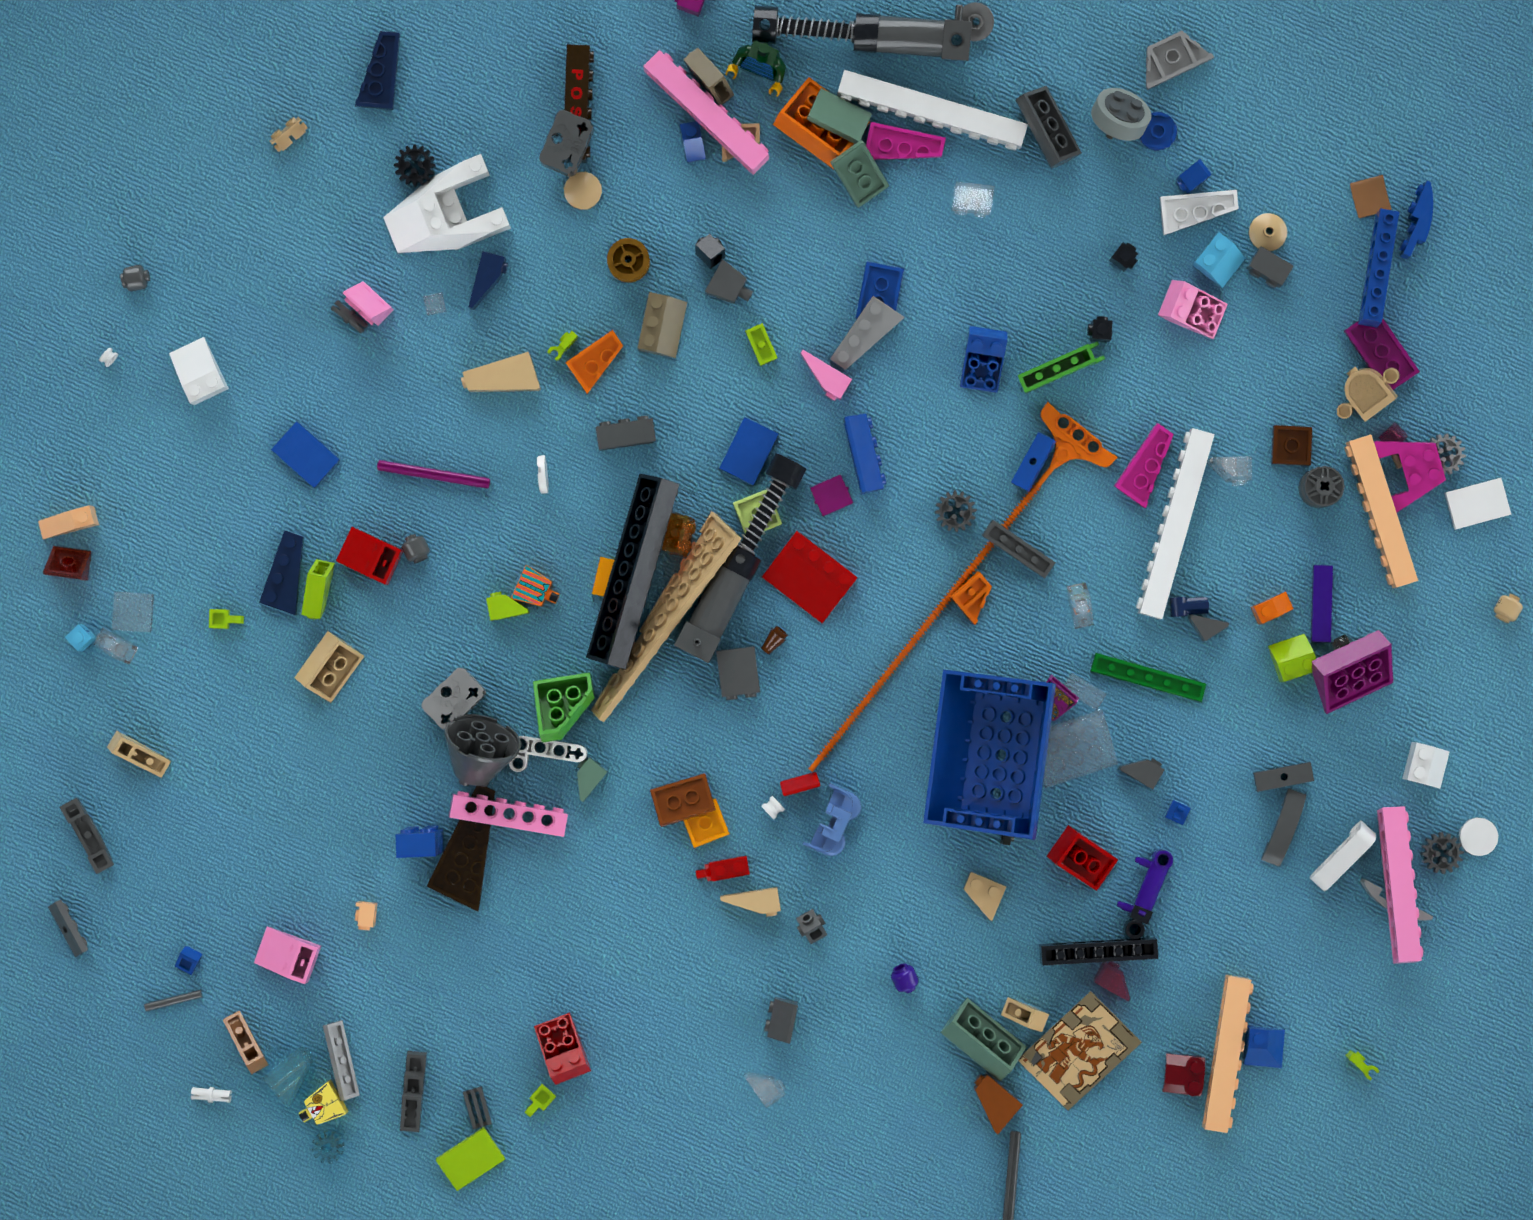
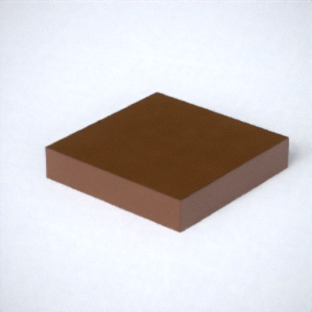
M1274 425L1271 464L1310 466L1312 427Z

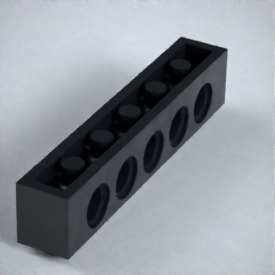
M1155 937L1039 944L1040 964L1042 966L1158 959V945Z

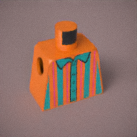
M525 565L511 599L542 607L545 600L556 604L560 593L551 590L553 584L551 580Z

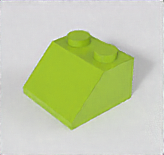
M1305 634L1268 645L1279 682H1286L1312 673V661L1316 660V656Z

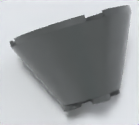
M477 714L456 716L452 722L446 724L444 731L454 774L463 786L487 787L489 782L518 755L521 748L520 738L511 727L507 725L505 728L497 723V719Z

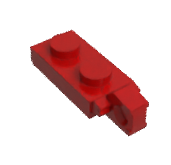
M747 855L712 861L704 864L705 869L695 871L697 879L707 877V881L712 882L750 875Z

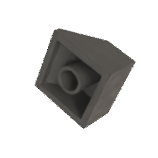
M775 997L774 1001H770L768 1012L771 1013V1018L766 1020L764 1031L768 1032L767 1037L790 1044L798 1008L797 1001Z

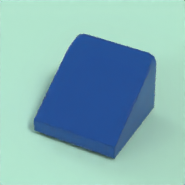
M185 946L179 954L175 967L192 975L202 954Z

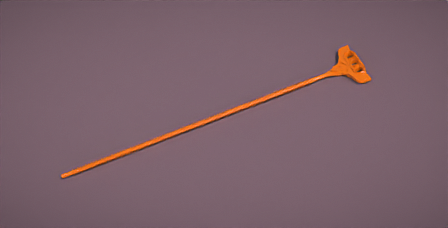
M1048 401L1041 410L1040 417L1056 441L1055 451L1048 469L1035 485H1032L1033 488L1029 492L1027 491L1028 494L1022 497L1023 500H1020L1021 503H1018V506H1015L1016 509L1010 512L1011 515H1008L1009 518L1003 521L1004 524H1001L1007 530H1009L1008 527H1011L1010 524L1016 521L1015 518H1018L1020 512H1023L1022 509L1028 506L1027 503H1030L1029 501L1032 500V497H1035L1034 494L1040 491L1039 488H1041V485L1054 469L1073 459L1085 460L1100 467H1108L1118 458L1103 448L1099 439L1070 416L1060 414ZM1060 418L1068 420L1067 428H1060L1058 426ZM1075 430L1083 432L1084 435L1081 440L1073 438ZM1092 441L1098 444L1096 452L1088 450V444ZM990 541L986 542L985 548L979 551L980 554H977L978 556L975 557V560H972L973 563H970L971 565L967 566L968 569H965V572L963 571L964 574L960 575L961 578L955 581L954 587L951 586L952 589L948 590L949 593H946V596L944 595L945 598L941 599L942 602L939 601L940 604L936 605L937 608H934V611L932 610L933 613L929 614L930 617L927 616L926 622L922 623V626L920 625L921 628L917 629L918 632L915 631L914 637L910 638V641L908 640L909 643H906V647H903V650L901 649L902 652L898 653V656L896 655L897 658H894V662H891V665L889 664L890 667H887L886 671L884 670L883 676L879 677V680L877 679L878 682H875V686L872 685L871 691L867 692V695L865 694L866 697H863V701L860 700L859 706H856L855 710L853 709L854 712H851V716L848 715L847 721H844L843 725L841 724L842 727H839V731L836 730L835 736H832V739H829L830 742H827V746H824V749L822 748L823 751H820L819 755L817 754L818 757L808 768L810 771L813 772L820 762L825 760L824 757L827 758L828 752L832 751V748L834 749L833 746L836 745V742L839 743L838 740H841L840 737L844 736V733L846 734L845 731H848V727L851 728L852 722L856 721L855 719H858L857 716H860V712H863V709L865 710L864 707L868 706V703L870 704L869 701H872V697H875V694L877 695L876 692H879V688L882 689L883 683L887 682V679L889 680L888 677H891V673L894 674L895 668H898L899 664L901 665L900 662H903V658L906 659L907 653H910L911 649L913 650L912 647H915V643L918 644L919 638H922L923 634L925 635L924 632H927V628L930 629L931 623H934V620H937L936 617H939V613L941 614V611H944L943 608L949 605L948 602H951L950 596L965 581H968L967 578H970V574L973 575L974 569H977V566H980L979 563H982V559L985 560L984 557H987L986 554L992 551L991 548H994L993 543Z

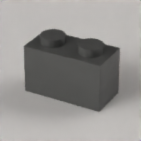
M1261 246L1257 249L1246 269L1255 278L1261 277L1266 280L1265 283L1270 287L1280 288L1294 266Z

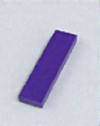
M1313 565L1311 642H1331L1333 566Z

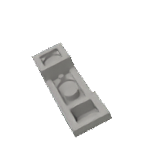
M1362 878L1360 882L1365 891L1378 904L1387 909L1386 899L1379 896L1382 888ZM1419 909V918L1417 920H1432L1433 916Z

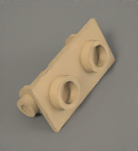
M299 116L296 119L293 117L288 120L283 130L280 131L278 129L271 135L272 139L269 141L272 145L276 143L274 147L278 152L284 151L293 143L289 136L292 135L297 140L306 133L305 130L308 127L304 122L299 124L302 121Z

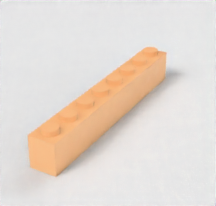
M1372 435L1346 442L1345 452L1352 461L1351 471L1358 480V483H1356L1359 494L1363 495L1364 501L1362 505L1364 511L1368 512L1370 517L1368 524L1371 531L1374 530L1376 548H1380L1381 551L1380 561L1382 566L1386 567L1388 585H1391L1392 588H1397L1418 581Z
M1225 975L1202 1127L1205 1130L1228 1133V1128L1231 1129L1233 1117H1230L1231 1109H1234L1236 1104V1098H1233L1234 1090L1238 1089L1239 1079H1236L1237 1071L1241 1070L1242 1060L1239 1057L1240 1052L1244 1051L1245 1045L1242 1038L1248 1026L1245 1018L1246 1014L1250 1012L1249 995L1253 993V983H1251L1249 978Z

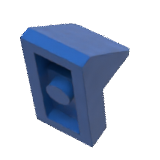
M694 121L680 124L687 163L706 159L699 123Z

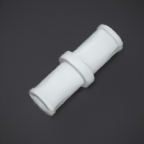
M193 1087L191 1090V1094H193L191 1095L192 1100H208L209 1103L214 1101L230 1103L232 1095H230L232 1094L231 1090H217L214 1087L209 1089Z

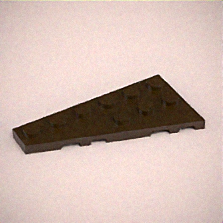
M476 786L471 797H476L477 794L486 795L488 800L494 801L496 791L489 787ZM468 802L465 808L466 811L473 812L476 809V804ZM486 806L484 809L485 814L492 815L494 806ZM459 820L427 887L479 912L491 825Z

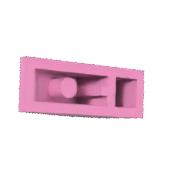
M802 350L801 356L823 391L826 392L825 396L833 401L836 399L841 400L852 379L805 350Z

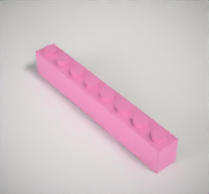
M659 50L643 66L644 72L754 175L769 160V150L762 143L759 145L754 140L755 137L750 131L747 130L745 132L741 128V123L736 118L729 117L727 115L728 111L721 104L718 106L713 101L714 98L709 92L706 91L704 93L700 89V84L695 79L691 80L686 76L687 72L680 65L677 67L668 53L663 54Z
M1405 806L1383 807L1377 810L1393 964L1416 963L1422 961L1423 948L1420 946L1421 928L1418 927L1417 921L1419 909L1415 903L1417 899V890L1413 884L1415 872L1411 866V861L1413 860V853L1409 847L1411 834L1407 829L1409 815L1405 810Z

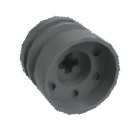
M1328 466L1317 467L1306 472L1300 479L1298 486L1299 495L1303 502L1314 508H1323L1338 502L1345 488L1344 479L1341 474ZM1326 483V490H1320L1321 484Z

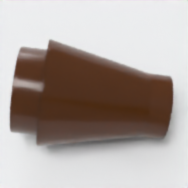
M775 626L774 629L771 628L761 649L770 655L772 651L786 641L788 634L778 626Z

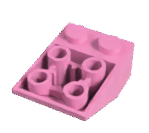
M1172 280L1158 316L1210 339H1214L1228 304L1185 281Z
M364 281L343 292L346 296L344 300L371 325L375 323L379 326L394 310Z
M267 926L254 963L288 979L306 984L309 982L321 945Z

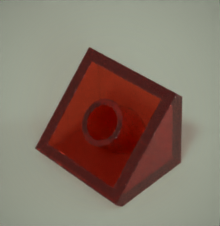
M53 546L43 574L88 581L92 553L87 550Z

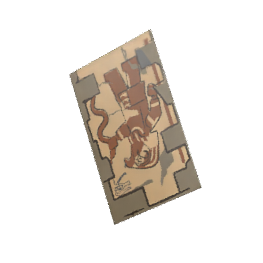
M1090 991L1021 1055L1018 1061L1069 1110L1142 1042Z

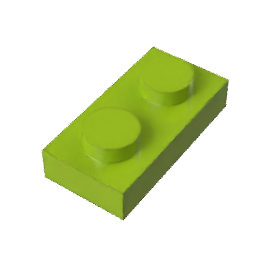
M763 323L745 330L760 366L778 359Z

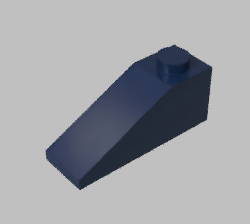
M482 251L468 306L471 310H475L500 281L503 273L506 274L508 263L505 257Z

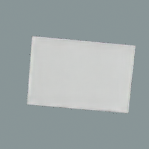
M1502 478L1445 493L1454 530L1511 515Z

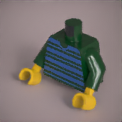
M753 41L751 45L740 47L732 60L733 64L728 66L725 75L727 76L728 72L731 71L734 73L732 79H735L739 70L738 66H740L744 70L775 81L768 92L771 95L775 89L777 91L776 97H778L783 90L780 83L783 82L786 65L780 58L779 51L770 47L767 43H760L758 41Z

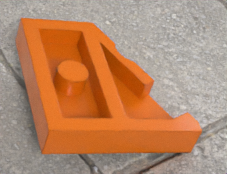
M977 572L950 598L970 622L975 625L978 622V615L981 608L983 609L986 596L989 595L992 586L980 572Z

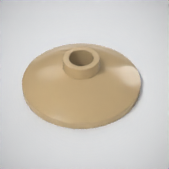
M1261 214L1252 221L1249 227L1250 241L1257 249L1262 246L1268 251H1274L1283 245L1287 237L1286 224L1275 214ZM1267 228L1272 229L1271 235L1266 233Z

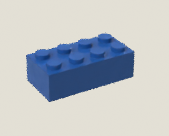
M438 825L427 826L420 830L419 826H410L395 834L396 858L432 857L444 852L443 829H438Z

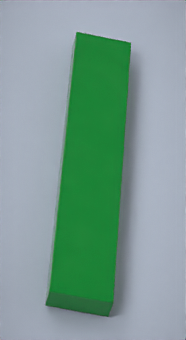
M1095 653L1090 670L1091 672L1202 702L1207 685L1206 683Z

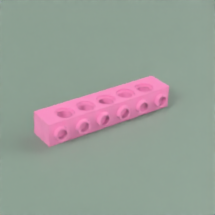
M462 791L452 795L449 818L564 837L568 814L564 813L562 808L553 807L552 810H546L544 805L534 804L533 807L526 806V802L515 801L514 804L507 803V799L497 797L493 801L488 800L486 795L477 794L476 797H470L468 792ZM468 802L476 804V809L473 812L466 811L465 806ZM493 805L495 812L492 815H486L484 812L486 806ZM505 809H513L514 815L512 818L507 819L504 817ZM527 811L533 814V818L529 822L523 821L522 818L523 814ZM544 815L551 816L552 821L550 824H542L541 820Z

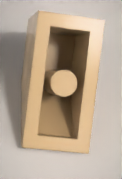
M1009 997L1001 1013L1002 1016L1040 1032H1043L1049 1016L1046 1012Z

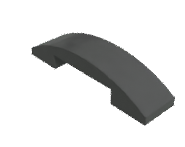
M1290 788L1287 789L1281 805V812L1261 860L1280 867L1297 828L1306 800L1305 794Z
M75 798L60 806L68 824L72 825L88 854L87 858L95 873L98 874L113 866V860L97 827L79 799Z

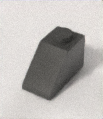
M1153 758L1151 761L1144 759L1121 765L1118 770L1150 789H1154L1165 769L1161 768L1162 763Z

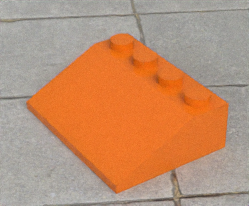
M808 77L779 112L773 125L834 169L830 161L852 147L854 143L806 120L820 89L826 90Z

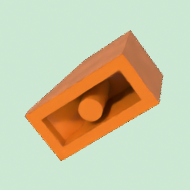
M1285 591L1250 608L1259 625L1291 611L1293 606Z

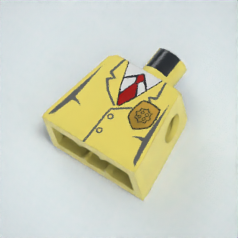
M329 1080L304 1101L307 1108L300 1111L299 1116L304 1123L313 1118L318 1125L347 1114L348 1109L344 1102L340 1101L338 1091L332 1080Z

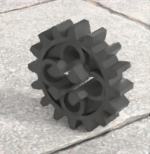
M956 490L953 491V495L947 492V498L945 499L941 496L940 500L942 503H936L939 510L935 511V514L940 515L936 520H942L941 527L947 525V531L954 528L955 532H958L959 527L964 531L966 530L965 524L971 526L972 524L969 520H975L976 518L972 515V513L977 511V509H972L975 502L968 501L971 497L970 495L966 498L963 497V491L960 495H957ZM950 499L955 501L954 506L956 509L960 508L962 504L968 506L966 511L962 510L958 513L963 518L961 524L956 522L957 516L955 514L951 515L949 519H945L943 516L945 512L953 510V507L948 504Z
M1439 832L1438 837L1435 834H1431V840L1425 839L1427 845H1421L1425 849V852L1420 853V855L1425 856L1422 862L1429 863L1426 868H1433L1434 873H1438L1439 869L1441 874H1445L1446 869L1449 872H1453V866L1459 867L1457 861H1463L1459 857V854L1464 853V851L1459 850L1462 844L1455 843L1458 838H1451L1449 833H1446L1445 837L1443 832ZM1434 843L1437 844L1438 849L1444 850L1443 853L1445 855L1451 856L1452 861L1450 863L1447 862V858L1440 856L1441 853L1432 849ZM1447 843H1450V844H1451V848H1450V849H1446V848H1447V846H1446ZM1434 857H1438V862L1436 864L1433 863Z

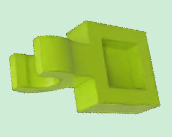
M573 331L570 333L566 332L560 338L561 343L559 346L550 347L547 353L550 355L552 351H557L558 356L555 360L559 361L563 353L579 337Z
M209 609V628L229 629L230 623L244 624V616L230 615V610Z
M1350 1050L1345 1055L1363 1072L1368 1080H1372L1368 1074L1370 1070L1379 1073L1377 1067L1364 1063L1366 1059L1358 1051L1354 1053Z
M542 1083L529 1097L533 1103L524 1113L531 1117L538 1108L544 1111L556 1098V1095Z

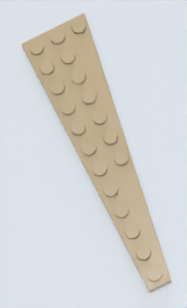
M711 511L699 532L702 534L696 543L693 541L690 548L692 550L690 554L680 562L679 572L673 574L639 630L641 635L632 646L626 669L620 668L617 673L611 676L607 686L591 709L599 720L605 722L611 715L614 708L623 699L649 661L656 655L658 649L668 639L670 633L680 623L682 617L692 607L694 601L703 592L706 585L715 576V573L742 539L713 511Z

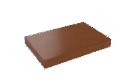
M705 773L650 790L661 827L716 811Z

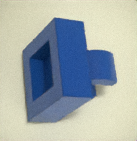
M1172 800L1165 818L1183 825L1191 808Z

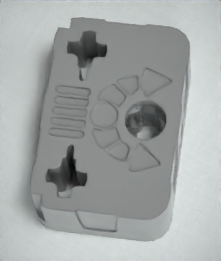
M457 668L423 700L421 706L441 729H445L448 722L443 723V715L448 716L452 714L449 718L450 722H452L454 717L467 714L484 698L486 690L468 670ZM451 688V696H444L443 689ZM478 688V696L470 697L472 693L470 689Z

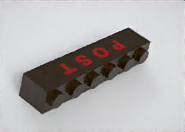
M567 44L564 110L579 117L592 120V108H589V101L593 100V89H589L590 82H593L594 76L593 70H590V63H594V51H591L590 45ZM583 126V128L579 127L580 135L583 131H587L586 126ZM590 146L587 147L581 163H587V158H590Z

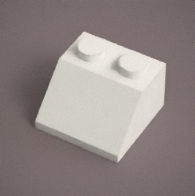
M1412 742L1402 779L1440 789L1450 752Z

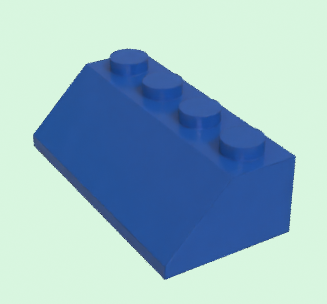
M867 414L844 417L843 421L861 495L883 490L886 479L884 473L880 474L879 466H882L880 455H876L875 448L878 447L876 437L871 436L870 429H873L871 417L867 418Z

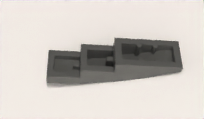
M407 1051L400 1131H420L427 1052Z

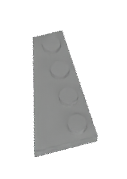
M872 296L830 360L846 370L905 317L875 296Z

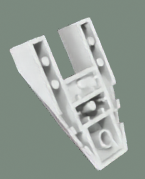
M481 154L464 160L431 177L430 181H426L423 186L421 185L383 217L397 253L459 250L511 229L502 207L469 221L465 217L455 189L490 176Z

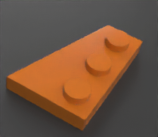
M611 330L565 362L587 394L622 349L623 344L614 331Z

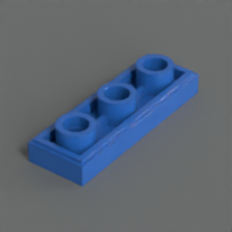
M1038 432L1011 483L1029 492L1056 441ZM1037 460L1035 465H1031L1032 461Z

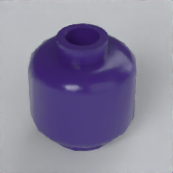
M906 963L899 964L893 968L891 980L896 990L905 993L913 992L919 983V978L914 968Z

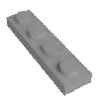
M343 1020L323 1025L340 1101L360 1096Z

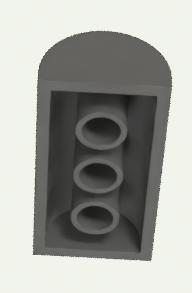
M1047 86L1024 93L1015 100L1051 169L1072 160L1082 153Z

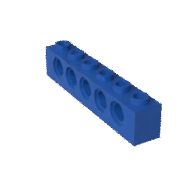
M1380 208L1375 214L1358 320L1359 325L1377 328L1382 323L1399 218L1398 211Z

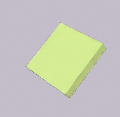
M763 490L733 502L744 533L747 531L745 528H748L750 525L749 521H752L754 518L752 514L757 512L756 507L759 508L760 506L759 501H762L764 498L762 494H766L768 490ZM775 509L776 514L771 516L772 521H769L767 524L769 528H765L764 532L782 525L777 509Z

